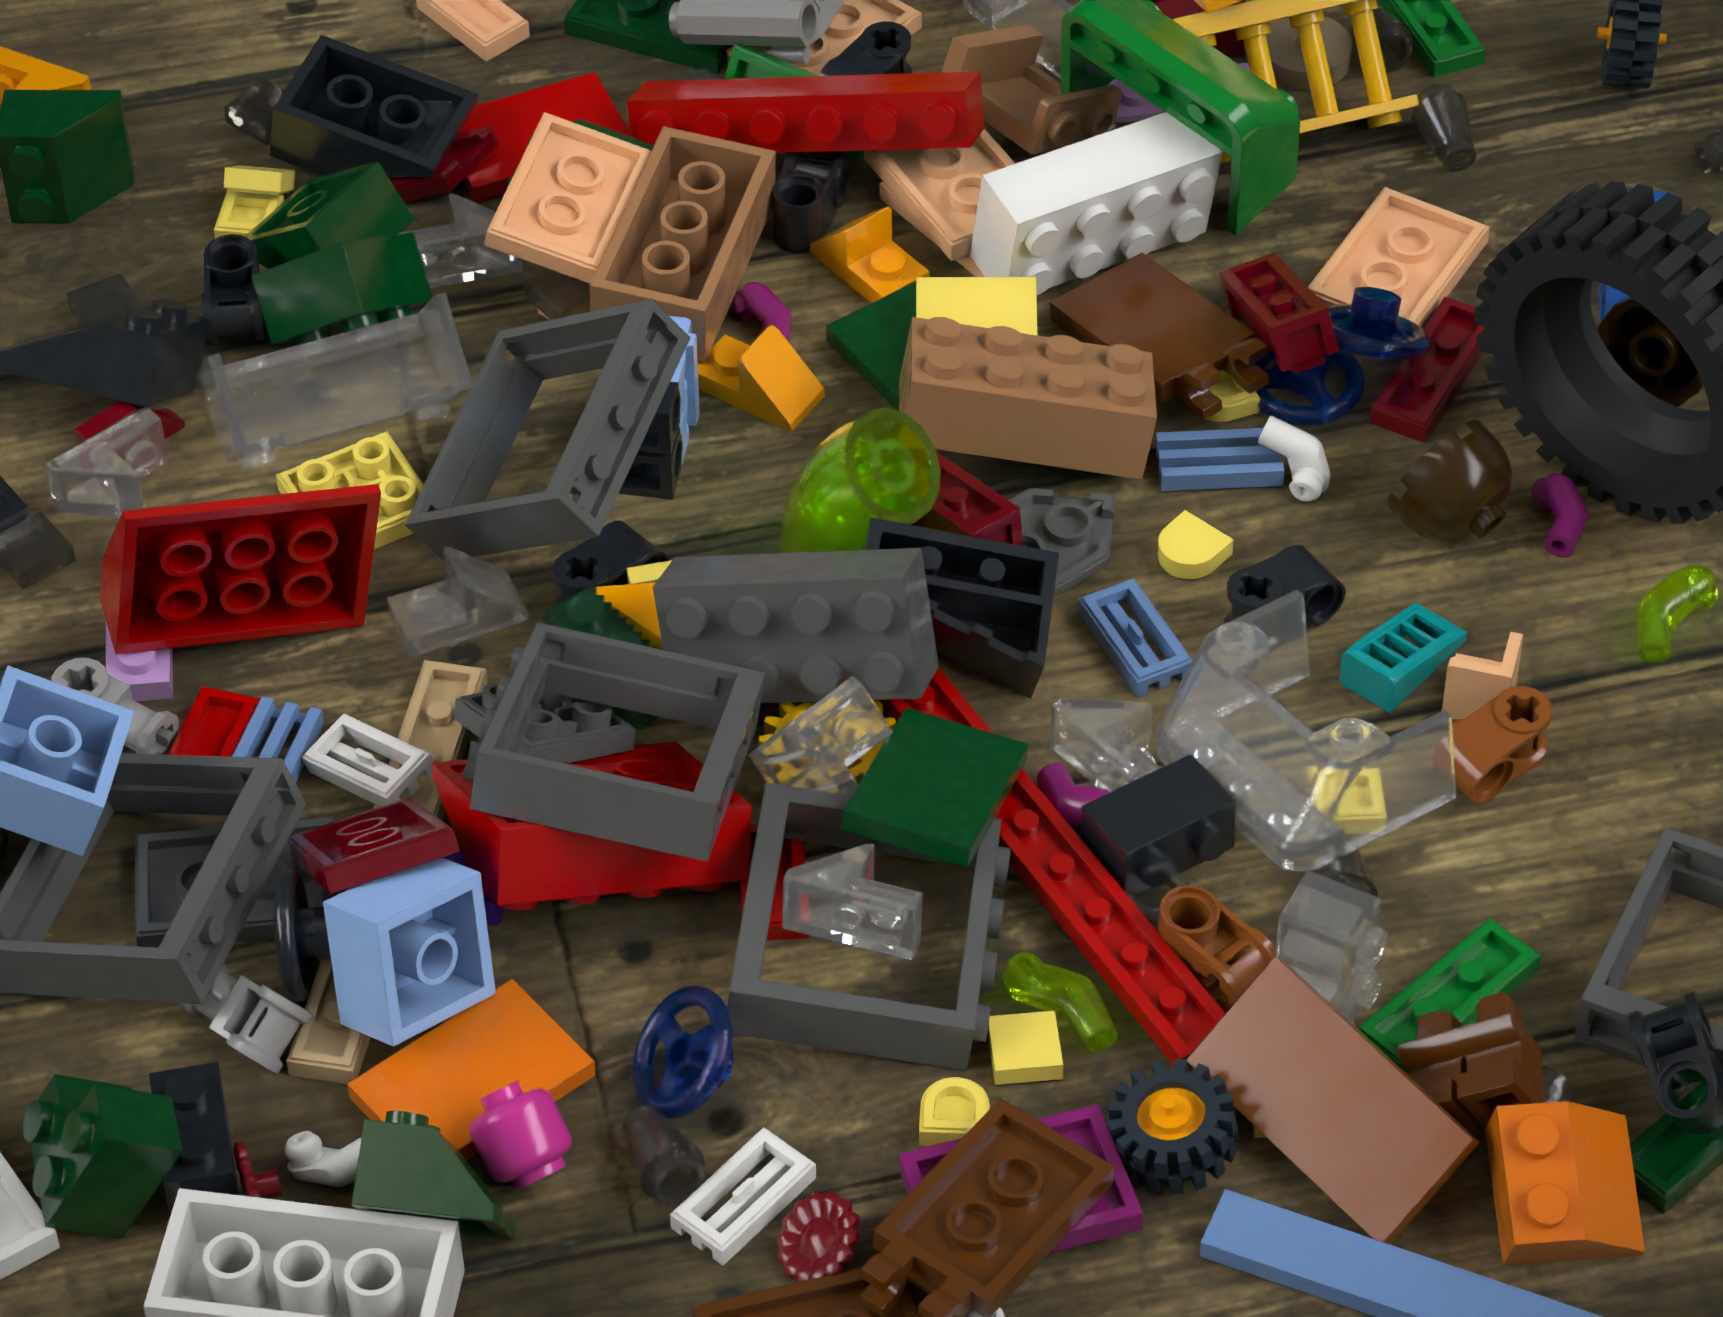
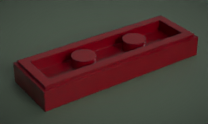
M1444 296L1371 407L1370 424L1426 443L1484 353L1478 349L1476 336L1486 327L1474 323V309L1476 307Z

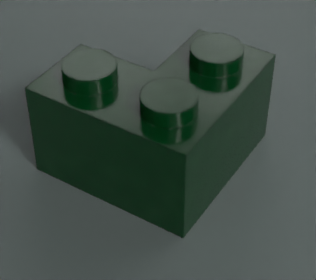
M414 232L341 242L251 275L271 344L296 341L298 350L316 347L333 341L331 330L342 327L344 334H349L379 325V328H385L414 319L412 308L433 301Z
M54 1074L39 1099L30 1103L24 1117L23 1133L26 1141L31 1144L35 1166L33 1190L35 1195L40 1197L45 1227L123 1238L183 1151L172 1096L131 1090L129 1086Z

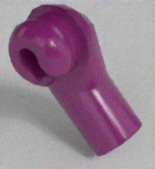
M757 282L746 283L743 290L737 291L733 297L731 306L734 313L742 312L740 319L743 321H751L757 317L762 324L761 334L768 326H775L790 343L791 311L765 284Z
M1550 473L1547 478L1535 481L1531 489L1532 501L1541 500L1537 505L1539 510L1544 512L1552 510L1555 516L1544 540L1546 550L1556 557L1567 558L1573 554L1589 519V512L1573 481L1560 473Z
M1062 763L1048 764L1039 771L1036 777V781L1043 794L1073 829H1081L1082 805L1110 793L1105 788L1076 786L1065 765Z

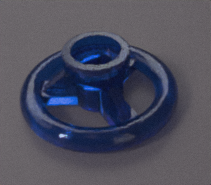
M1358 287L1354 289L1351 305L1327 306L1332 324L1339 323L1338 325H1333L1338 348L1345 351L1382 359H1409L1423 354L1428 349L1429 337L1419 325L1399 316L1402 299L1399 295L1388 290L1375 287Z
M1337 343L1339 352L1331 355L1325 354L1326 361L1324 364L1306 371L1294 373L1290 369L1282 372L1278 364L1271 369H1265L1271 361L1276 359V356L1268 348V356L1256 362L1262 370L1269 374V384L1256 391L1260 397L1258 408L1270 416L1292 424L1314 425L1335 420L1348 413L1360 400L1365 386L1362 366L1348 349ZM1331 361H1334L1342 368L1347 378L1345 390L1336 399L1325 387V375L1329 371ZM1266 389H1289L1293 393L1305 395L1313 406L1304 407L1287 404L1273 397Z
M688 986L671 993L652 1011L639 1035L633 1058L634 1087L642 1105L657 1117L677 1119L694 1112L709 1099L715 1089L719 1088L726 1081L731 1072L734 1060L732 1021L726 1004L711 989L702 986ZM698 1006L708 1014L711 1025L693 1034L683 1031L675 1016L688 1007ZM661 1039L666 1047L664 1058L667 1067L658 1091L653 1077V1063L656 1048Z

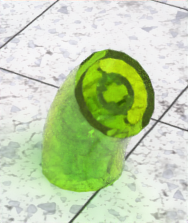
M889 407L870 409L849 420L821 442L804 462L786 500L780 528V553L860 550L871 518L911 525L931 511L939 494L941 470L936 449L924 428L908 414Z

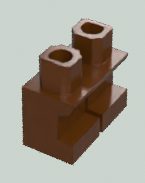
M1501 992L1480 998L1479 1003L1476 1005V1023L1462 1026V1023L1452 1012L1438 1010L1420 1015L1417 1019L1415 1040L1398 1045L1399 1058L1407 1075L1474 1137L1483 1135V1126L1486 1128L1496 1106L1545 1103L1542 1048L1525 1030L1522 1011L1508 994Z

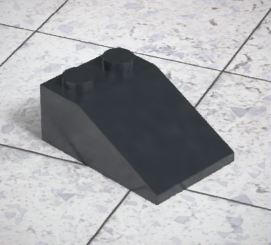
M320 35L273 107L270 156L321 176L379 162L388 177H432L478 103L479 94Z
M155 299L150 306L127 309L124 313L39 335L0 349V371L149 408L199 387L208 317L188 313V305L168 299Z

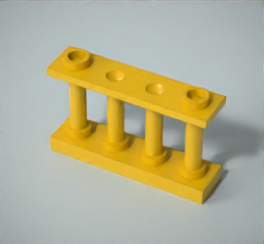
M1254 0L1227 6L1210 13L1205 11L1172 19L1211 46L1217 45L1215 34L1235 30L1237 41L1243 40L1250 72L1277 89L1265 34L1271 33L1270 21L1289 17L1290 27H1297L1316 114L1314 118L1300 121V133L1367 118L1369 128L1379 127L1402 121L1400 110L1419 106L1417 94L1396 99L1391 97L1373 10L1378 8L1376 0ZM1342 5L1344 16L1350 15L1369 105L1339 112L1319 22L1325 21L1323 9ZM1223 152L1221 163L1231 161V156Z

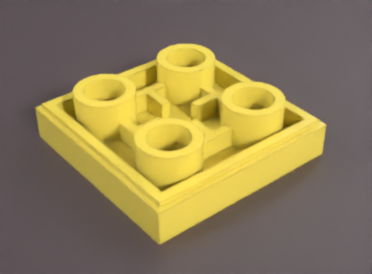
M916 277V317L924 319L946 317L964 325L984 328L1006 326L1020 333L1037 335L1036 277Z
M387 431L374 437L364 438L356 444L320 458L305 461L297 467L276 474L278 490L281 494L378 484L381 490V500L374 549L414 534L405 526V523L424 484Z

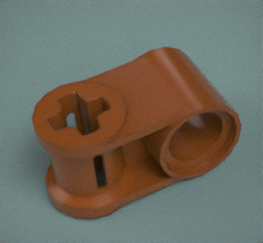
M1516 686L1506 689L1466 718L1459 719L1445 728L1430 748L1429 762L1474 803H1486L1498 795L1508 784L1529 770L1538 767L1544 761L1548 743L1543 731L1549 726L1552 718L1551 702L1545 694L1535 688Z
M1193 885L1178 886L1168 891L1162 898L1157 931L1225 1013L1231 1009L1275 956L1280 958L1273 943L1261 931L1245 923L1206 889Z

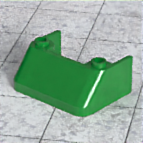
M1081 0L1063 16L1061 25V94L1108 86L1116 78L1231 156L1228 230L1237 235L1296 180L1300 135L1299 109L1295 100L1286 91L1273 88L1167 17L1150 0Z

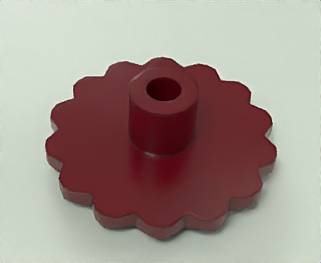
M244 1141L236 1142L234 1145L236 1168L240 1173L239 1181L242 1185L244 1196L266 1199L282 1196L276 1168L253 1174Z
M829 1191L825 1194L813 1192L806 1200L796 1201L792 1212L783 1218L782 1230L776 1237V1243L779 1247L776 1260L783 1265V1273L786 1277L795 1279L796 1282L842 1273L843 1265L851 1262L854 1257L853 1247L860 1240V1233L856 1230L860 1222L859 1216L852 1212L853 1205L849 1200L840 1198L839 1194Z

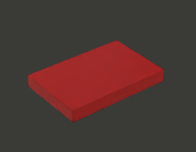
M596 72L475 106L459 133L491 126L498 138V146L462 180L474 203L505 194L509 186L508 181L517 170L528 147V140L534 134L544 112L571 122L582 119L631 137L629 129Z

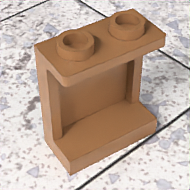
M1027 24L953 37L941 72L980 71L984 121L1031 155L1057 150L1113 129L1117 120V109L1123 91L1114 85L1061 94V83L1034 65L1044 34L1031 25Z

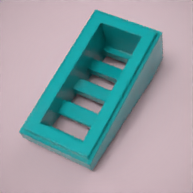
M1415 602L1357 640L1342 654L1339 683L1391 714L1466 641L1467 632ZM1418 626V627L1422 628L1423 630L1429 632L1430 634L1434 635V636L1437 637V638L1435 639V638L1431 637L1430 635L1424 633L1423 631L1419 630V629L1416 628V627ZM1407 636L1424 647L1419 648L1404 638ZM1393 649L1400 651L1401 653L1408 656V658H1404L1403 656L1394 652ZM1383 660L1394 667L1390 668L1380 661Z

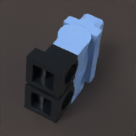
M670 316L691 338L619 494L669 500L674 498L689 442V426H697L700 415L697 335L692 333L691 320L686 317Z

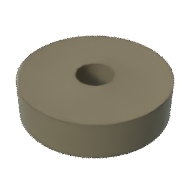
M1324 16L1325 21H1321L1319 24L1332 84H1335L1344 78L1349 71L1352 39L1345 27L1337 21ZM1289 17L1274 21L1269 25L1271 33L1265 35L1276 82L1295 89L1310 90L1297 27H1290Z

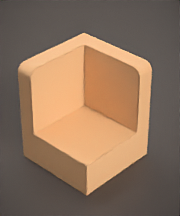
M1510 631L1502 662L1456 653L1455 657H1451L1447 667L1441 716L1457 720L1464 719L1496 698L1502 691L1516 687L1523 634Z

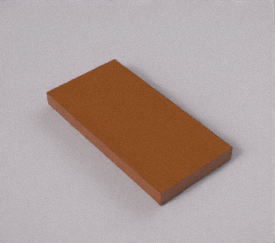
M1276 956L1187 1059V1062L1194 1068H1196L1198 1063L1209 1067L1211 1079L1219 1075L1225 1082L1226 1091L1231 1092L1235 1108L1373 1239L1390 1245L1480 1143L1289 964Z

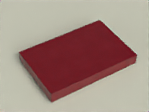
M410 798L291 835L290 839L287 840L293 862L329 894L460 852L453 828Z

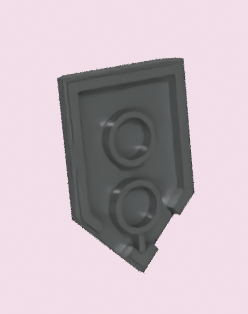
M1028 488L1009 500L1020 508L1023 546L1059 553L1054 597L1109 564L1116 494L1091 492L1090 499L1054 496V490Z

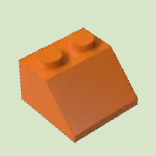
M1569 1101L1496 1106L1485 1128L1503 1266L1643 1256L1645 1247L1626 1115Z

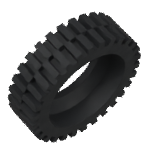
M1610 181L1602 189L1598 183L1585 186L1578 193L1573 191L1566 195L1501 250L1485 269L1483 274L1487 278L1478 285L1476 297L1483 302L1474 309V323L1486 327L1476 336L1478 349L1480 352L1494 355L1484 365V369L1489 381H1503L1505 388L1496 396L1504 410L1516 407L1522 415L1514 423L1521 435L1525 438L1534 432L1543 442L1536 452L1547 463L1557 456L1565 464L1561 474L1570 478L1574 485L1581 478L1590 482L1588 496L1602 503L1612 494L1615 496L1616 511L1629 516L1641 506L1643 517L1646 521L1658 523L1667 514L1671 524H1685L1692 516L1696 522L1709 518L1715 511L1719 513L1723 510V231L1716 236L1708 230L1712 216L1699 207L1688 216L1682 214L1683 199L1669 192L1655 203L1653 187L1637 184L1627 192L1624 182ZM1593 281L1610 286L1636 300L1672 332L1691 358L1699 373L1707 394L1710 410L1695 411L1668 404L1648 393L1621 369L1607 350L1596 328L1591 309V286Z

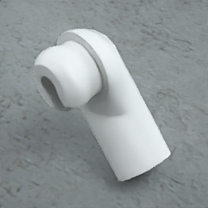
M1270 416L1259 437L1258 444L1287 457L1293 479L1289 488L1294 497L1304 502H1312L1318 499L1321 493L1325 492L1328 488L1331 475L1322 443L1317 437L1276 417Z
M310 1131L297 1133L288 1139L284 1147L285 1155L290 1160L287 1168L299 1181L334 1187L347 1186L355 1181L362 1137L341 1149L322 1147L320 1137Z

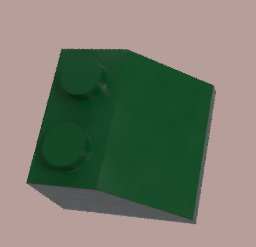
M4 90L0 108V168L12 223L70 224L134 185L136 176L121 90Z
M374 162L309 179L245 237L255 244L259 264L270 269L341 242L400 234L415 219L379 162Z
M387 1111L385 1122L364 1119L351 1204L356 1209L458 1221L460 1234L508 1240L515 1239L516 1225L459 1150L440 1133L441 1129L428 1125L429 1117L411 1112Z

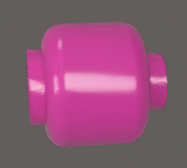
M515 1081L480 1099L486 1112L473 1119L469 1127V1133L490 1177L498 1183L512 1181L515 1189L518 1190L567 1166L562 1156L572 1146V1135L552 1094L548 1090L535 1088L524 1093L519 1082Z

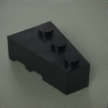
M871 518L860 550L922 549L936 651L1031 699L1045 666L1059 553Z

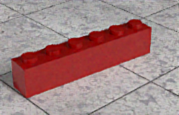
M980 71L645 81L627 100L631 138L653 146L663 126L774 150L776 153L971 148L985 128Z

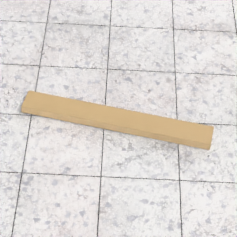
M424 660L397 739L429 753L434 762L463 760L471 731L454 720L456 698L483 692V688L488 684L486 669ZM391 759L388 764L396 769L402 766ZM419 774L416 779L421 787L413 795L402 792L399 795L400 800L410 798L437 818L443 820L446 810L432 775L429 778ZM375 804L373 809L378 808L380 806ZM331 960L321 961L305 1009L314 1016L309 1024L301 1023L297 1029L287 1058L289 1076L347 1084L358 1077L371 1037L340 1024Z

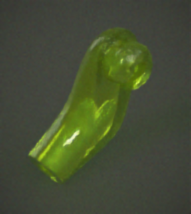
M1702 565L1685 566L1663 579L1644 595L1637 608V645L1640 659L1648 663H1660L1668 660L1671 654L1675 631L1684 617L1693 610H1696L1701 604L1705 610L1714 605L1718 597V590L1716 588V576L1712 570Z
M1020 952L1009 959L1003 975V984L1011 997L1044 1011L1055 1010L1057 1016L1062 1017L1074 1027L1087 1049L1091 1052L1103 1051L1115 1043L1118 1036L1117 1030L1099 991L1089 978L1068 969L1042 963L1038 956L1029 952Z

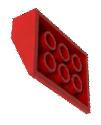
M373 484L123 511L103 555L100 602L115 655L364 626L381 500L379 485Z
M676 741L634 745V750L566 763L694 792L703 768V764ZM468 760L432 763L433 780L468 868L481 872L483 891L497 906L508 910H529L537 906V901L557 899L574 904H590L598 901L600 895L625 893L639 898H649L660 895L662 889L687 887L696 891H716L723 887V883L746 881L748 879L752 805L735 791H733L710 858L706 862L470 809L473 782L463 780V770Z

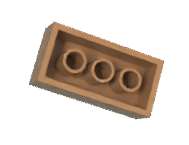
M663 126L590 283V312L653 299L669 316L686 317L691 320L692 333L697 335V360L706 362L773 207L776 151Z
M912 317L900 374L899 444L1135 479L1143 478L1157 420L1152 352L1140 351L1136 347L1127 344L1105 346L1085 343L1066 335L1045 337L1025 334L1006 326L984 328L964 325L946 317H933L931 319Z

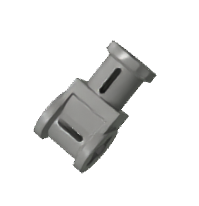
M74 658L64 662L55 670L51 681L135 711L124 743L125 747L135 751L136 754L167 755L179 730L177 715L169 711L155 712L134 701L130 685L109 675L105 666L97 660Z
M223 964L211 987L212 991L207 995L203 1004L179 1003V1005L192 1016L200 1017L204 1015L211 1019L213 1022L209 1028L226 1038L228 1045L278 1074L283 1067V1063L280 1060L281 1055L301 1023L309 1024L314 1015L264 984L260 986L242 975L238 980L229 975V968Z

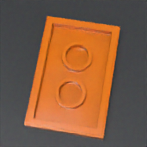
M511 979L495 989L496 994L454 1015L347 1083L349 1098L370 1120L385 1122L387 1111H404L429 1117L428 1125L439 1127L441 1129L440 1133L468 1160L478 1153L470 1136L469 1127L474 1118L486 1112L480 1100L481 1098L518 1081L524 1093L535 1088H544L552 1094L556 1102L596 1076L595 1061Z

